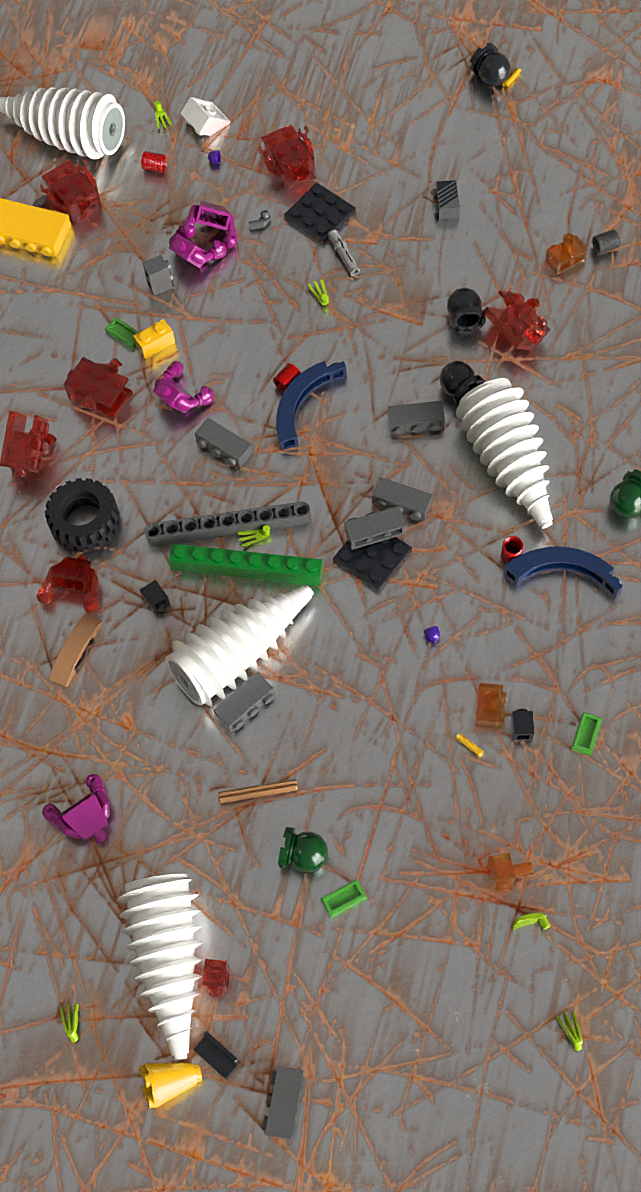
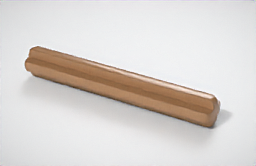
M296 779L220 791L218 792V798L220 803H227L297 791L298 786Z

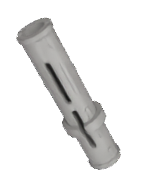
M337 230L330 231L328 238L333 244L334 251L339 254L350 275L356 276L360 273V268L347 249L346 242L341 239Z

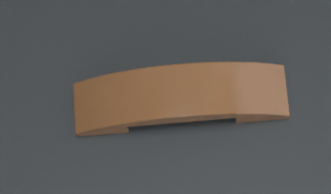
M87 614L79 620L66 639L49 677L50 681L67 688L76 672L74 668L90 639L96 636L103 623L101 620Z

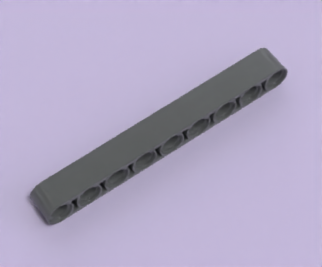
M294 502L148 524L144 532L147 542L151 546H161L237 535L238 532L263 529L265 525H268L270 530L305 525L311 520V510L306 502ZM306 512V514L300 515L299 513ZM283 514L288 515L287 517H280ZM264 517L269 518L268 520H262ZM244 520H251L248 523L243 522ZM228 522H231V523H232V524L229 525V526L224 525V524H226V523H228ZM208 525H213L212 528H206ZM172 530H175V531H176V532L173 533V534H170V533H169V532L172 531ZM153 533H158L156 536H150Z

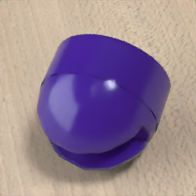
M219 150L209 152L208 159L211 164H220L221 154Z
M437 626L429 627L423 631L425 638L429 642H436L440 637V631Z

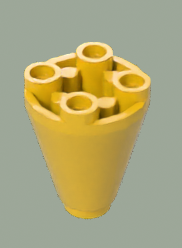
M148 1062L139 1066L141 1079L144 1078L145 1083L142 1086L144 1099H147L149 1109L159 1107L196 1086L197 1082L202 1081L198 1064Z

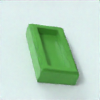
M115 317L105 328L106 333L131 350L136 346L133 336L139 332L119 318Z
M586 712L582 713L571 750L591 756L602 721L601 717Z
M356 879L320 899L329 917L332 918L367 899V896Z

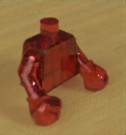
M83 555L77 558L65 557L61 562L49 568L45 582L42 583L37 591L36 598L44 605L50 604L55 599L53 594L54 588L87 594L86 600L83 602L84 611L94 613L99 608L97 593L98 576L96 571L91 568V562Z

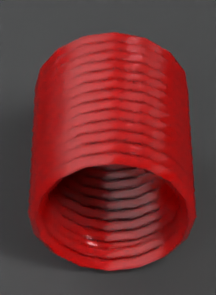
M143 152L141 157L142 169L159 173L165 171L167 163L165 154Z
M287 363L273 378V383L279 390L285 392L290 383L301 372L295 365Z
M509 536L504 540L501 557L506 563L522 555L524 545L519 537ZM513 546L516 547L519 550V552L509 553L506 550V548Z

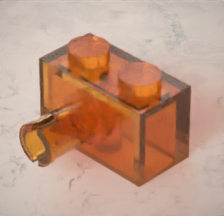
M566 233V235H563L561 243L552 245L547 249L545 260L557 275L586 261L588 249L577 235L574 236L571 233Z
M479 683L476 727L499 729L500 722L504 723L505 711H501L502 704L506 703V692H503V685Z
M510 853L488 857L486 868L491 890H497V892L510 890L509 887H512L515 877L533 875L531 861L512 865Z

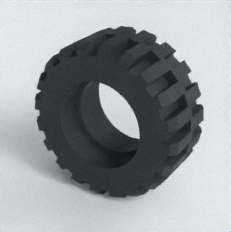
M76 478V481L73 482L69 480L65 482L66 485L58 486L56 488L57 492H52L49 496L51 501L48 500L46 503V522L54 539L62 547L67 546L68 550L71 551L77 549L78 552H85L86 549L94 551L97 546L103 547L105 541L109 542L113 538L112 533L115 534L117 532V525L120 523L118 506L113 493L110 492L107 486H103L101 482H93L90 478L85 480ZM92 505L99 508L97 516L85 525H72L66 522L70 512L79 506Z

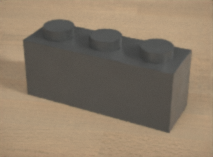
M442 401L388 406L387 416L390 434L401 435L408 432L420 433L427 430L438 431L444 429L445 416Z
M207 418L195 432L196 443L200 447L209 449L216 457H222L230 466H236L241 469L253 454L251 443L210 418Z
M380 477L372 494V504L380 509L399 506L401 514L409 516L416 521H425L432 504L433 494Z
M399 506L394 508L388 507L383 511L371 512L363 517H354L344 522L345 533L351 550L406 534V524Z
M257 672L213 710L215 717L230 733L234 729L238 730L249 716L253 717L257 714L263 704L266 705L272 701L275 695L274 688Z
M278 1066L277 1071H273L271 1077V1084L274 1085L273 1094H268L266 1107H270L269 1115L264 1116L262 1130H266V1136L293 1140L305 1074L304 1070Z

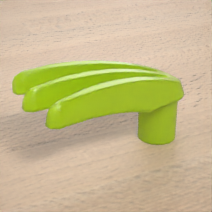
M155 101L157 128H160L159 117L164 128H166L163 116L171 126L172 122L162 108L161 102Z
M320 279L323 293L316 281H314L319 295L311 284H308V287L320 304L324 306L329 303V298L323 279Z
M265 525L263 529L238 532V535H251L239 538L240 542L252 540L242 544V547L254 545L270 536V527Z
M531 913L515 919L512 929L515 930L519 927L539 922L543 930H546L551 925L544 913Z
M77 1002L74 1006L73 1021L71 1005L67 1004L68 1022H66L63 1008L59 1007L66 1036L69 1037L71 1042H76L79 1039L76 1033L79 1009Z
M574 1011L571 1012L576 1029H574L565 1012L563 1017L569 1029L559 1016H556L557 1022L572 1042L573 1049L580 1051L583 1039Z

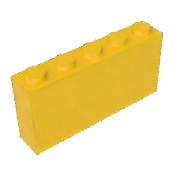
M0 198V244L25 249L29 252L41 253L45 256L57 257L71 227L68 214Z

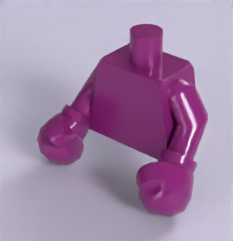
M201 201L200 205L196 204L190 207L188 217H186L181 227V234L184 238L190 239L194 236V224L196 222L226 230L222 241L225 243L226 249H231L237 245L238 237L234 228V217L225 207Z
M185 221L180 224L176 233L169 239L170 250L200 269L204 263L210 260L222 259L227 253L225 243L219 240H214L213 247L206 252L184 238L181 234V227Z
M173 361L164 373L156 379L153 392L170 407L185 414L196 406L201 407L211 404L214 401V393L211 388L202 386L200 393L193 397L173 380L175 377L179 378L184 369L181 362Z
M90 774L86 778V785L91 793L62 813L57 806L48 803L43 807L42 814L46 821L57 826L63 834L75 839L82 838L83 840L92 836L96 844H99L107 838L102 828L108 824L106 819L110 816V802L105 794L102 778L98 774Z

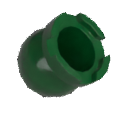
M634 469L633 472L628 470L623 476V481L614 486L610 494L612 509L620 516L628 518L641 513V471Z
M286 826L283 835L286 838L285 848L280 847L279 867L287 869L288 864H292L295 869L302 872H315L320 869L328 858V848L325 840L321 835L314 832L296 834L295 828Z

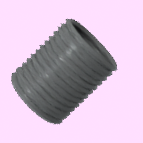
M612 229L593 236V248L597 254L618 248L620 246L618 232Z

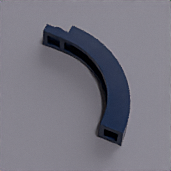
M325 361L315 364L299 374L287 387L279 402L276 416L277 435L281 451L298 446V436L294 428V422L298 408L303 400L313 390L323 384L347 377L344 361L333 363L330 366H327Z
M545 547L526 552L504 566L503 572L516 586L528 577L543 571L569 570L593 579L614 598L621 593L623 588L621 581L617 577L612 576L614 567L589 552L570 547Z

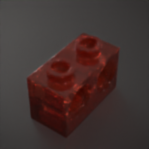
M205 959L202 986L210 996L222 997V994H228L231 968L227 961Z

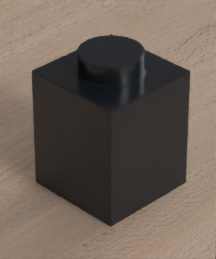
M156 580L140 589L142 598L154 614L164 611L170 605L168 596Z
M527 709L513 711L511 716L512 741L533 740V711H528Z

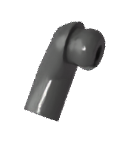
M43 195L35 200L32 206L39 208L43 204L50 206L53 200L48 197L49 195Z
M261 211L259 220L249 221L250 230L264 228L271 219L269 211Z

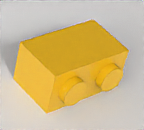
M164 319L133 336L136 348L145 360L175 343L173 331Z

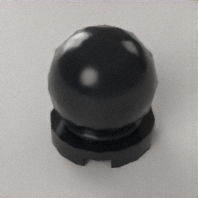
M486 43L483 49L479 47L470 59L472 64L469 68L475 74H479L481 80L489 86L503 84L511 73L509 60L505 55L498 52V48L492 43Z
M466 287L456 289L447 300V311L451 316V328H454L456 333H472V329L478 326L482 328L486 322L485 313L481 309L482 301L474 290Z
M462 361L448 363L443 367L439 376L440 386L443 391L454 397V402L458 406L466 393L485 382L481 376L475 375L471 366Z

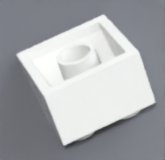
M190 97L181 112L185 121L195 128L194 131L201 136H211L231 122L211 101Z

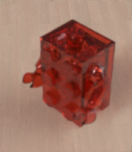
M290 124L261 137L266 150H262L260 145L258 151L264 156L263 159L268 171L278 177L286 190L316 177L314 148L310 138L307 137L309 128L306 125L304 126L305 134L301 132L300 128L296 132Z
M70 159L42 175V179L48 186L47 189L40 185L41 192L47 194L46 197L53 209L68 214L70 221L74 225L102 209L97 183L91 171L87 169L88 162L86 159L82 160L85 164L84 167L80 166L79 162L76 167Z
M500 290L498 293L504 299L507 308L504 311L502 309L486 307L483 311L484 315L516 349L533 351L551 330L547 326V321L536 314L535 308L539 307V300L531 298L525 302V298L518 292L513 293Z
M82 357L74 370L69 371L67 379L63 384L68 398L74 401L79 408L86 407L113 421L133 393L131 389L125 387L129 379L117 373L119 371L118 367L122 366V363L117 358L112 359L109 363H95Z
M9 411L0 466L14 469L15 476L26 478V472L39 474V470L43 467V459L41 458L42 453L46 449V443L51 446L56 442L57 438L48 433L49 423L47 419L34 415L32 429L29 433H26L27 416Z

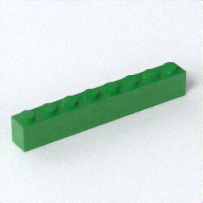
M172 544L169 556L170 567L174 571L321 586L323 574L322 559L181 544Z

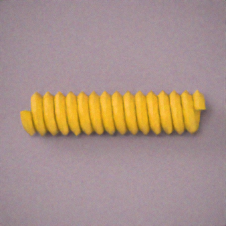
M516 68L503 83V87H508L521 73L520 68Z
M458 734L456 736L459 742L466 745L478 757L484 753L481 748L479 749L475 743L473 744L464 735Z

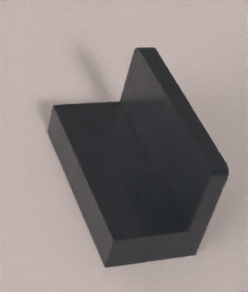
M205 1031V1037L194 1048V1051L227 1080L241 1062L211 1034Z

